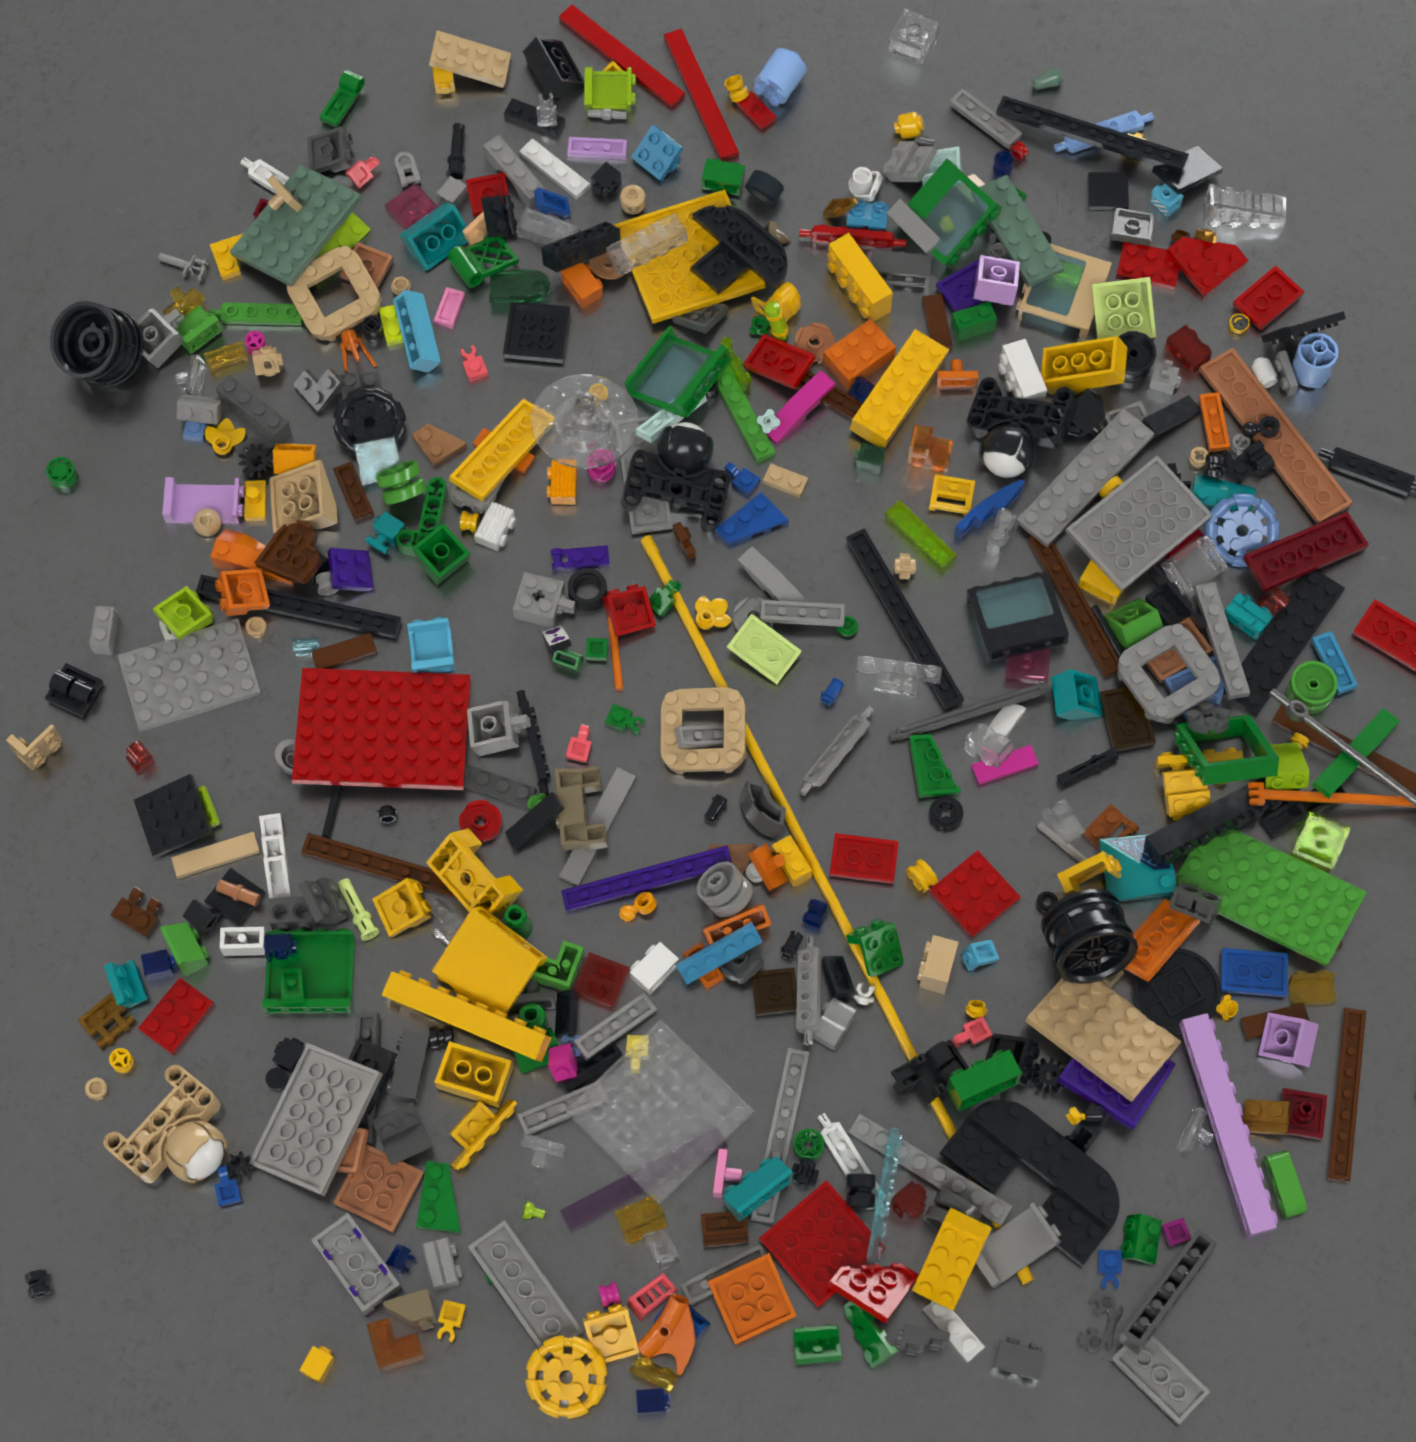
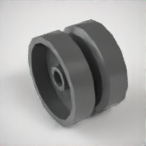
M940 1189L934 1199L936 1206L929 1207L924 1215V1219L939 1231L950 1208L978 1221L982 1214L974 1205L959 1195L945 1189Z

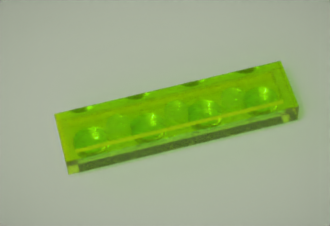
M901 500L897 501L885 512V516L941 571L957 558V554Z

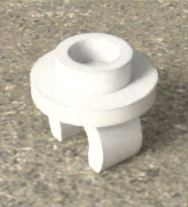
M860 982L857 985V992L853 995V998L861 1005H868L874 1002L875 998L872 994L875 991V986L871 985L869 991L866 992L863 989L864 982Z

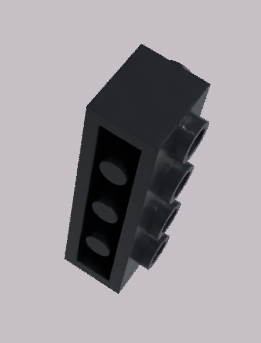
M605 221L542 246L543 265L557 273L620 248V229Z

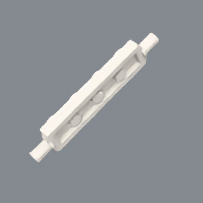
M246 157L241 160V165L249 169V178L275 194L277 192L267 180L273 175L284 185L290 178L260 159L254 163Z
M823 1113L822 1116L819 1115L817 1118L824 1127L820 1134L844 1175L847 1177V1174L852 1173L871 1174L839 1122L831 1123L826 1113ZM876 1182V1188L872 1190V1193L875 1194V1207L866 1208V1210L875 1209L882 1220L889 1214L882 1205L886 1196Z

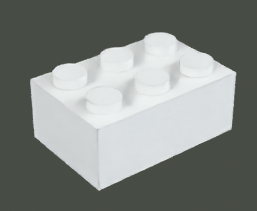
M1026 339L1003 345L1002 352L999 355L1000 363L998 364L1000 374L1004 375L1006 379L1005 386L1007 391L1011 392L1013 398L1045 402L1047 388Z

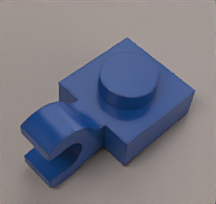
M728 462L724 467L730 478L733 479L732 486L747 496L751 494L760 482V478L745 467L739 471L731 462Z
M226 1165L218 1167L220 1183L214 1184L219 1207L242 1202L237 1179L230 1180Z

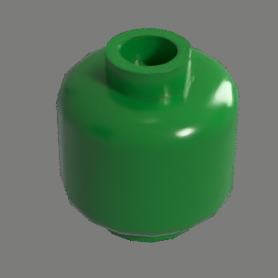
M529 1003L519 1010L518 1019L527 1022L526 1027L533 1029L534 1026L542 1029L546 1028L547 1016L540 1005Z

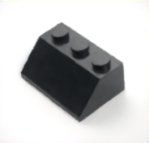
M536 36L524 49L523 54L526 57V61L535 73V78L540 82L543 92L548 97L561 99L584 89L585 80L563 41Z

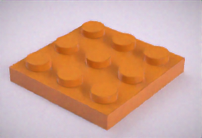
M766 1253L707 1281L735 1345L797 1316L770 1253Z

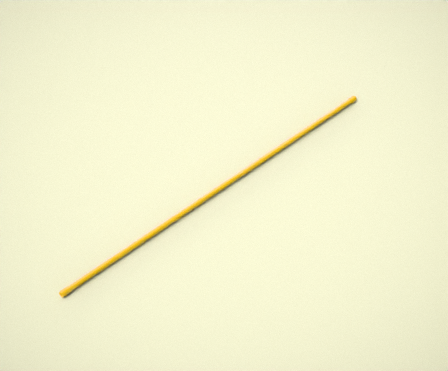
M645 536L640 542L648 557H650L664 586H666L673 579L659 554L652 536ZM678 591L672 596L676 600L674 606L717 688H728ZM746 723V746L765 783L768 785L775 802L786 808L784 819L846 938L847 934L854 932ZM848 943L869 985L875 986L874 995L908 1061H911L916 1056L918 1057L877 976H868L861 945ZM937 1097L931 1102V1105L950 1140L957 1130L940 1097ZM992 1222L996 1231L1001 1228V1226ZM1028 1266L1017 1272L1022 1285L1034 1280Z

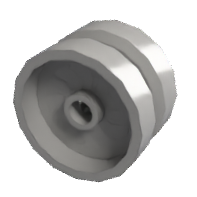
M721 862L710 867L702 875L697 885V895L716 916L721 918L731 917L739 913L748 904L753 893L751 883L730 862Z

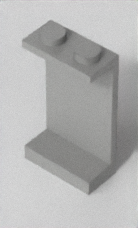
M1034 1202L1031 1203L1029 1209L988 1236L976 1264L993 1288H996L1061 1243L1058 1238L1061 1233L1054 1223L1049 1225L1045 1219L1048 1217V1214L1042 1205L1037 1207Z

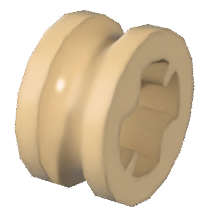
M1203 447L1194 448L1189 457L1191 465L1197 468L1205 466L1208 451ZM1196 454L1197 456H1199V454L1202 455V460H1196Z

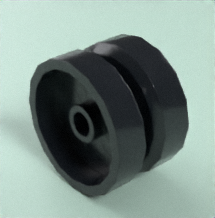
M1128 331L1119 336L1128 347L1124 382L1135 383L1143 380L1149 374L1157 355L1156 346L1146 334L1138 331Z

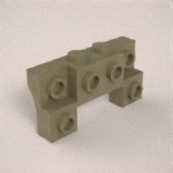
M598 766L581 769H555L557 796L565 808L555 817L557 828H560L563 850L567 851L585 847L587 851L607 848V834L604 823L588 824L586 793L602 791L601 773Z

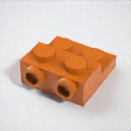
M261 568L221 571L218 579L215 581L216 591L221 592L222 596L219 600L221 611L225 610L226 616L245 615L250 610L268 609L270 606Z

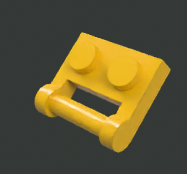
M935 474L929 510H943L961 513L963 516H966L971 510L975 481ZM937 497L965 501V506L938 502Z

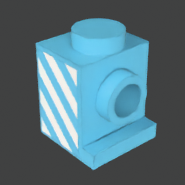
M1158 184L1151 192L1150 203L1168 217L1181 206L1183 195L1175 193L1166 184L1163 186Z

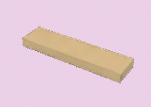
M253 831L171 857L176 877L180 879L259 854L260 850Z

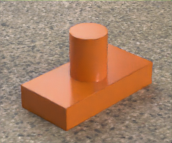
M960 359L951 361V371H937L936 388L977 387L978 371H963V361Z
M767 843L748 853L768 891L788 881L781 869L785 863L784 858L779 854L774 856Z

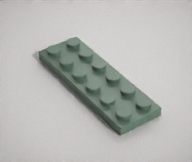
M1005 175L980 186V189L1003 207L1000 210V215L994 221L991 220L989 224L1010 259L1020 262L1019 273L1028 288L1064 272L1062 263L1009 177ZM972 191L971 195L984 214L989 206Z

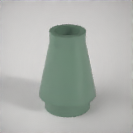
M1058 67L1050 68L1036 79H1033L1036 90L1059 86V83L1063 82Z

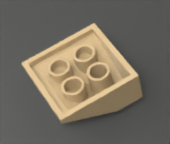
M321 460L269 478L273 534L284 524L288 526L292 523H297L296 520L307 522L313 530L323 529L338 523L336 502Z

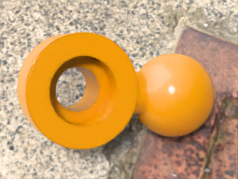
M643 892L635 898L634 905H623L619 910V916L623 921L629 922L636 917L637 912L642 915L649 914L655 909L657 900L650 892Z

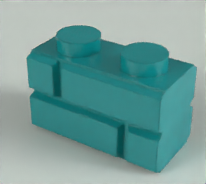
M1240 592L1224 610L1227 621L1255 640L1261 636L1273 618L1268 608L1258 606L1254 603L1252 597L1247 594L1242 595Z

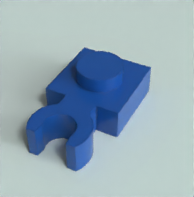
M1098 1250V1274H1105L1101 1281V1288L1105 1290L1106 1282L1111 1281L1114 1284V1290H1117L1119 1281L1115 1274L1121 1275L1122 1273L1121 1250Z

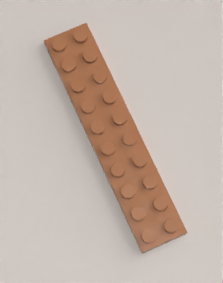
M1234 348L1227 350L1200 366V373L1215 392H1220L1221 400L1241 426L1247 422L1259 425L1261 419L1267 416L1275 417L1279 421L1280 431L1277 436L1265 438L1260 433H1257L1251 439L1254 443L1259 439L1261 440L1265 451L1272 456L1275 462L1274 469L1316 524L1332 518L1352 505L1353 502Z

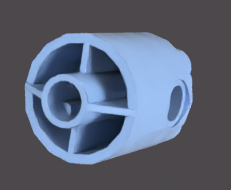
M778 48L770 56L761 73L755 78L753 90L757 94L769 99L771 105L778 107L779 104L787 102L791 92L796 89L806 75L807 67L800 55L795 51Z
M1313 333L1301 340L1291 364L1297 383L1305 387L1321 388L1328 381L1337 361L1339 351L1336 342L1331 337L1322 333Z

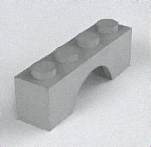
M498 135L483 145L485 159L496 171H502L509 178L519 198L530 211H533L537 207L534 191L538 188L545 189V187Z

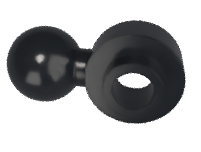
M1272 416L1261 419L1259 425L1247 422L1242 426V434L1246 438H1253L1257 433H1260L1265 438H1273L1280 431L1279 421Z

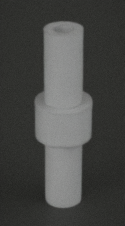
M604 108L603 110L588 109L587 116L610 121L611 119L626 120L627 112L612 111L609 108Z

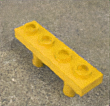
M1236 748L1223 749V752H1215V749L1202 751L1208 763L1243 758V750L1236 751ZM1173 752L1160 753V756L1155 759V768L1170 767L1172 771L1185 770V767L1189 766L1185 756H1182V754L1173 755Z

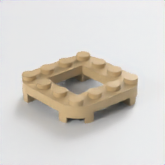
M348 246L333 249L313 260L292 287L287 285L288 294L315 339L329 340V342L337 340L336 336L363 322L366 317H377L383 301L380 292L359 255ZM344 269L359 299L324 317L309 288Z
M719 687L678 689L665 695L661 706L660 750L661 757L670 770L684 775V772L707 771L731 773L742 764L747 756V708L740 693L732 688ZM724 710V748L678 749L674 729L683 726L684 711Z

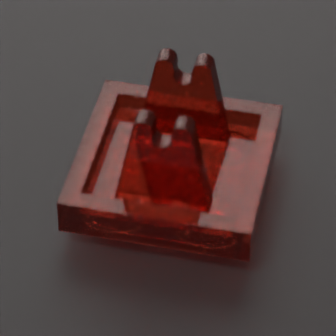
M589 952L573 990L578 991V995L614 1008L630 968Z

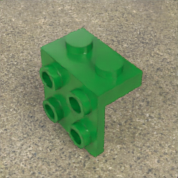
M875 919L870 922V925L856 927L853 929L854 932L846 935L848 943L861 945L869 977L880 975L902 965L904 962L896 925L893 922Z

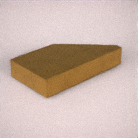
M855 197L832 199L822 214L825 218H837L857 205L858 201Z
M1196 228L1195 238L1216 243L1217 235L1215 231Z

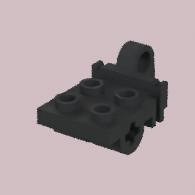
M948 1040L937 1043L926 1053H921L918 1057H914L911 1061L892 1070L890 1073L896 1081L893 1088L899 1096L904 1095L917 1086L927 1100V1103L930 1104L937 1097L948 1092L946 1088L952 1072L961 1068L966 1070L969 1066L952 1041Z

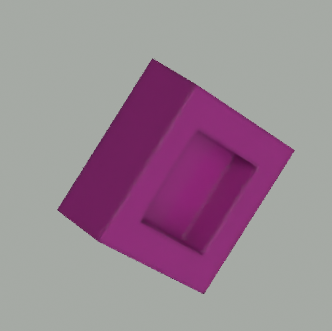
M1184 1218L1161 1226L1169 1248L1188 1242L1191 1239Z

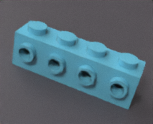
M404 290L393 299L409 366L410 369L429 373L441 363L424 294Z

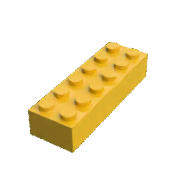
M914 329L853 417L849 430L884 451L937 371L945 362L949 349Z

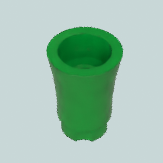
M516 904L510 905L503 916L504 924L523 939H527L533 930L532 921L527 916V912L523 907Z

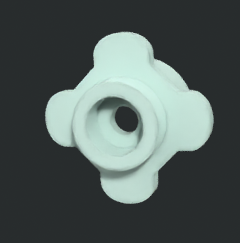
M768 409L764 415L757 417V423L761 424L764 433H770L771 430L780 425V420L774 415L775 412L772 409Z

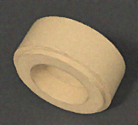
M255 616L246 622L245 628L250 637L261 638L266 634L267 625L263 618Z
M92 1078L85 1085V1093L91 1100H102L108 1093V1085L101 1078Z

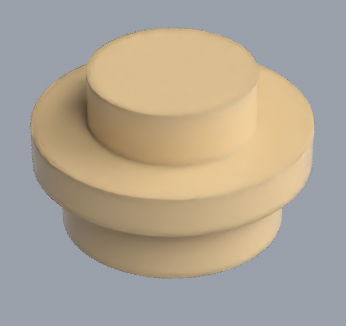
M405 277L395 278L391 284L392 292L398 296L404 290L410 291V281Z

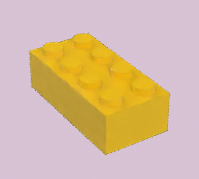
M848 233L830 243L827 253V268L832 274L834 273L837 276L839 285L847 290L850 300L858 305L861 315L868 320L872 319L874 322L889 314L892 307L893 292L852 236Z
M1118 336L1043 348L1041 376L1047 392L1052 395L1062 387H1067L1071 391L1123 384L1128 347Z
M950 1208L912 1291L954 1311L992 1227Z

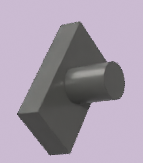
M529 981L526 985V993L520 994L512 1006L513 1014L519 1013V1010L529 1003L538 1004L544 1010L556 1009L554 990L539 992L538 982Z

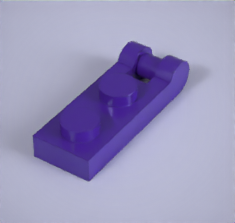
M608 545L570 549L554 548L550 551L551 558H553V563L551 564L552 571L554 572L610 567ZM561 558H568V562H562Z

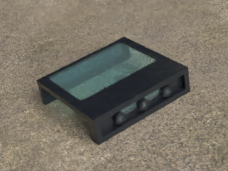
M1036 572L1025 577H1014L1011 580L996 581L989 585L974 586L971 589H967L966 601L967 604L971 603L985 645L986 662L1068 644L1069 632L1048 572Z

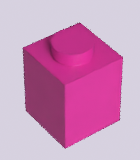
M570 1043L549 1048L548 1067L556 1082L577 1077V1057Z

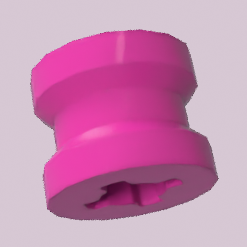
M251 331L245 337L246 348L251 355L253 351L267 346L263 334L259 331Z
M616 1281L611 1282L608 1286H598L604 1308L612 1303H621Z

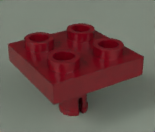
M1283 1088L1281 1101H1289L1291 1103L1288 1135L1322 1140L1328 1095Z

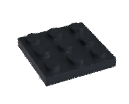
M511 301L503 358L563 363L571 311L570 306Z
M191 774L134 799L150 851L154 858H158L213 832L194 776Z

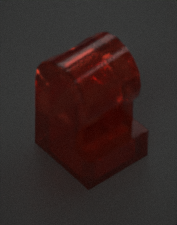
M1279 587L1268 590L1257 605L1268 608L1273 616L1275 612L1282 610L1291 598Z
M140 740L133 742L125 750L128 755L125 758L137 774L155 762L150 752Z

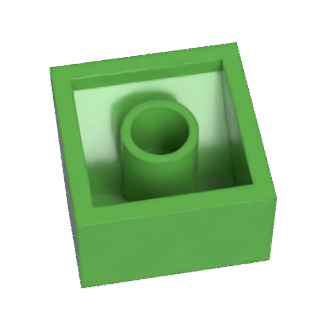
M1140 598L1104 615L1118 642L1127 649L1163 628L1158 610Z
M187 922L160 927L185 977L209 965L206 960L209 954L204 945L199 946L197 940L200 939V936L195 927L190 928Z

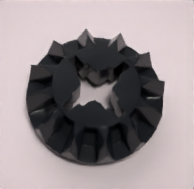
M942 796L932 802L929 809V817L933 824L941 829H951L958 826L961 822L963 807L957 799L950 796ZM952 808L950 812L951 818L948 816H944L941 818V809L947 811L948 809L950 810Z

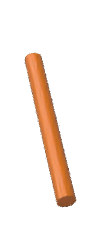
M607 617L615 690L621 691L623 690L618 636L615 637L611 619Z

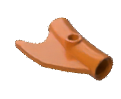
M672 1293L657 1321L637 1343L639 1351L647 1358L665 1353L672 1354L676 1359L678 1375L683 1374L696 1344L689 1300L680 1294Z

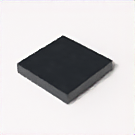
M1088 172L1089 210L1129 209L1128 173Z
M231 867L222 878V880L229 883L243 885L245 889L260 894L261 898L265 894L263 889ZM216 886L204 900L205 904L211 908H217L222 912L221 915L237 926L242 924L255 907L240 900L238 902L234 901L233 897L217 892Z

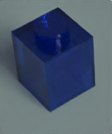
M167 949L141 955L144 976L148 981L174 976L173 968H176L175 958L169 954Z
M664 1388L636 1390L638 1417L666 1414L665 1408H670L669 1394H664Z

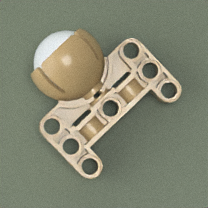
M172 1065L165 1071V1079L174 1089L128 1139L118 1132H110L103 1141L104 1147L145 1183L156 1181L167 1166L174 1176L184 1182L195 1183L196 1180H203L218 1169L224 1156L223 1150L227 1147L226 1140L220 1130L208 1123L212 1116L219 1111L220 1101L211 1090L179 1065Z

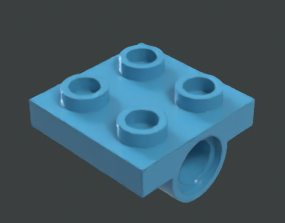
M652 125L631 158L657 179L663 181L667 173L672 172L679 165L681 160L679 155L684 148L656 125Z
M857 199L858 204L848 210V228L860 229L868 226V230L886 231L888 204L879 201L869 203Z

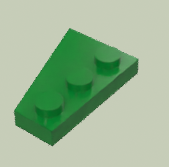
M426 1161L416 1228L461 1234L449 1164Z
M851 1301L843 1306L845 1315L850 1320L855 1337L860 1342L864 1351V1357L869 1362L871 1369L880 1366L899 1352L895 1345H889L885 1339L888 1335L883 1329H878L873 1315Z

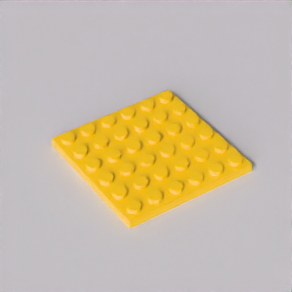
M725 189L613 224L620 229L622 251L629 263V268L652 324L766 288L765 281L750 269L718 295L691 271L693 264L719 244L713 236L692 219V214L707 206H732Z

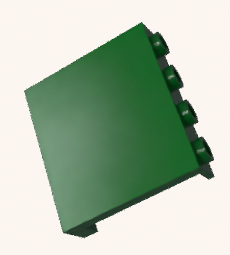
M319 928L315 929V931H306L305 929H294L293 931L272 929V932H266L265 996L262 999V1009L265 1013H352L355 951L353 931L345 928L337 929V931ZM301 967L304 1002L282 1005L279 969Z

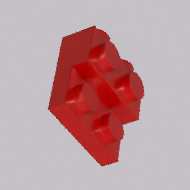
M638 584L627 586V590L619 592V588L607 591V596L602 597L607 617H610L615 637L656 626L646 586L639 587Z

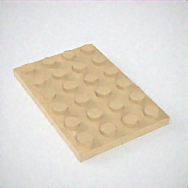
M1061 978L1025 1020L1026 1023L1131 1102H1133L1182 1042L1166 1029L1148 1019L1139 1009L1101 981L1076 984Z

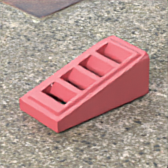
M662 1273L628 1299L627 1306L641 1321L663 1304L672 1293H676L677 1288ZM659 1283H661L663 1287L667 1290L666 1293H664L658 1286ZM652 1289H654V1291L659 1295L658 1299L652 1293ZM644 1295L651 1300V1304L644 1298Z

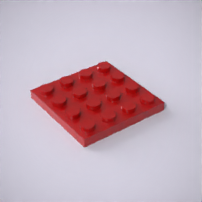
M827 1180L759 1238V1241L817 1308L836 1293L828 1285L840 1267L850 1266V1269L861 1268L862 1265L870 1264L886 1249L850 1207H846L844 1199Z

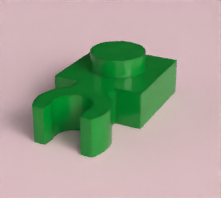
M613 703L605 720V725L623 732L628 727L634 734H640V729L634 725L636 723L644 725L645 720L639 716L633 718V711Z

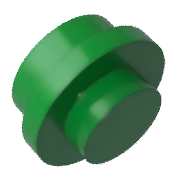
M845 616L844 627H837L838 632L846 637L854 635L858 630L857 621L851 616Z

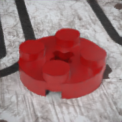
M476 800L466 805V808L461 812L459 825L461 830L469 828L481 843H485L499 836L502 827V817L499 809L490 804V802ZM478 817L487 820L483 826L475 824L478 821Z

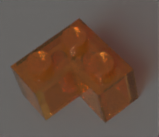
M914 424L907 464L917 468L927 467L935 471H948L953 440L933 437V427Z
M389 1317L367 1324L375 1358L381 1373L425 1359L417 1332L396 1339Z

